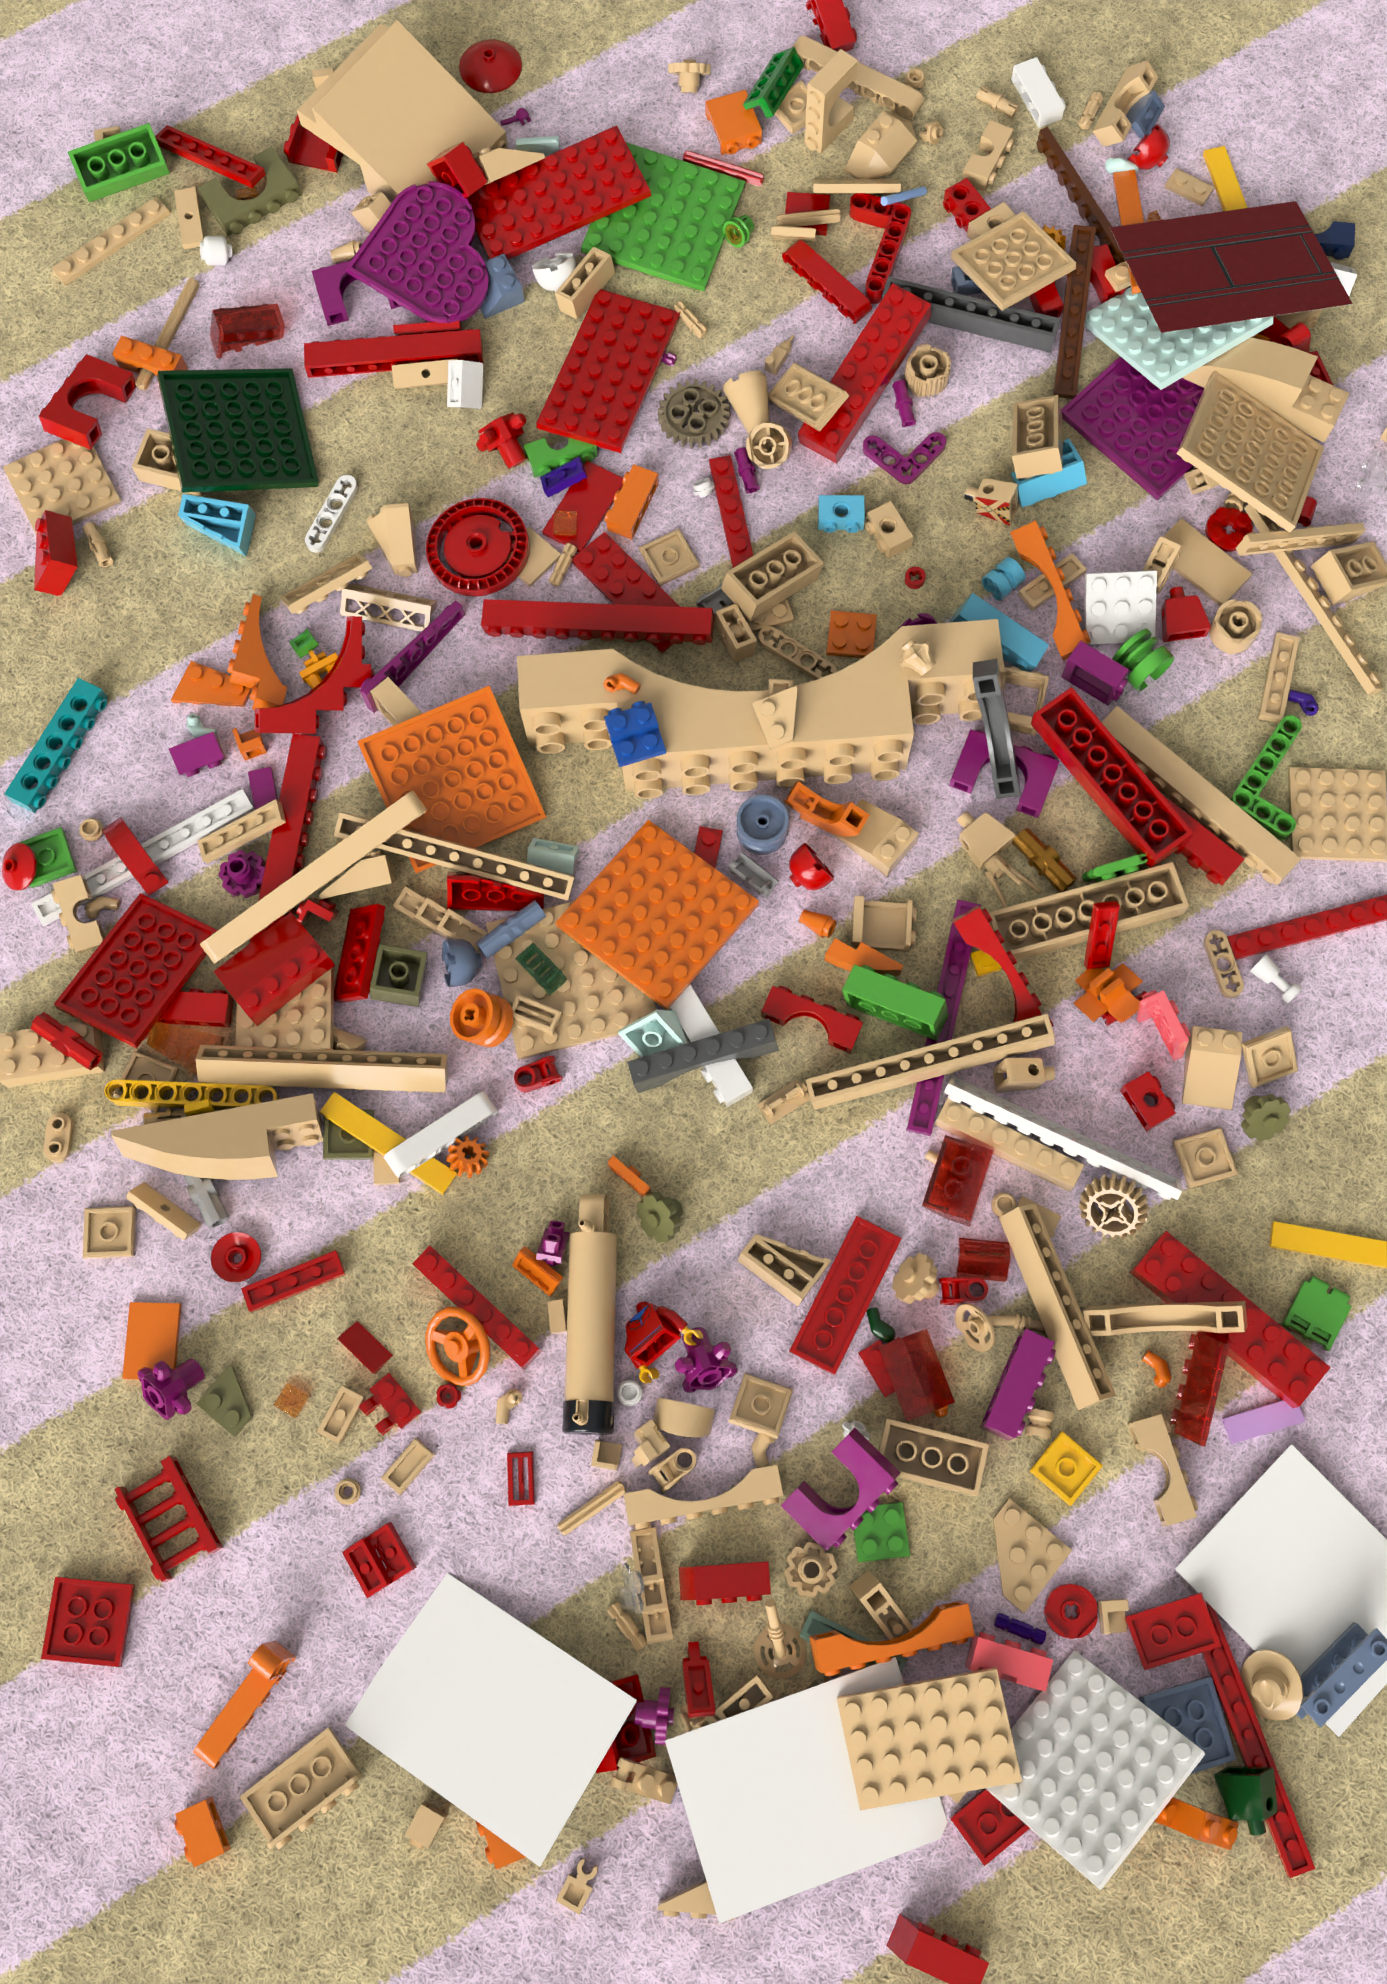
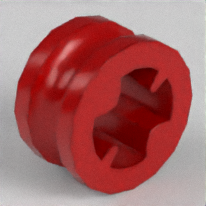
M910 567L905 573V584L911 589L921 588L925 583V571L920 567ZM911 575H919L920 581H911Z

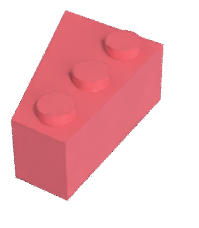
M980 1632L979 1637L973 1636L971 1638L965 1663L966 1668L977 1671L997 1667L1000 1679L1046 1692L1053 1659L1046 1657L1047 1651L1034 1647L1031 1648V1652L1021 1650L1020 1643L1007 1639L1005 1644L994 1641V1635Z

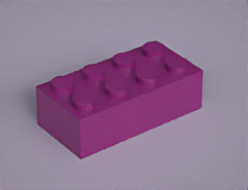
M1028 1329L1019 1333L980 1425L981 1429L1007 1441L1021 1436L1026 1425L1023 1417L1027 1412H1031L1036 1401L1033 1393L1037 1388H1041L1046 1377L1043 1369L1047 1364H1051L1056 1352L1053 1349L1054 1341Z

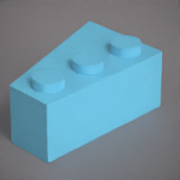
M187 494L182 495L178 516L187 526L244 556L247 555L256 513L248 504Z

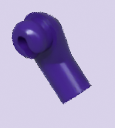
M1289 690L1287 701L1298 703L1303 712L1308 716H1313L1318 712V704L1311 694Z

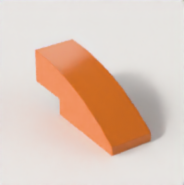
M836 938L827 950L824 961L848 971L852 970L854 964L860 967L862 965L869 966L881 975L900 976L903 970L902 964L862 942L857 949H854Z

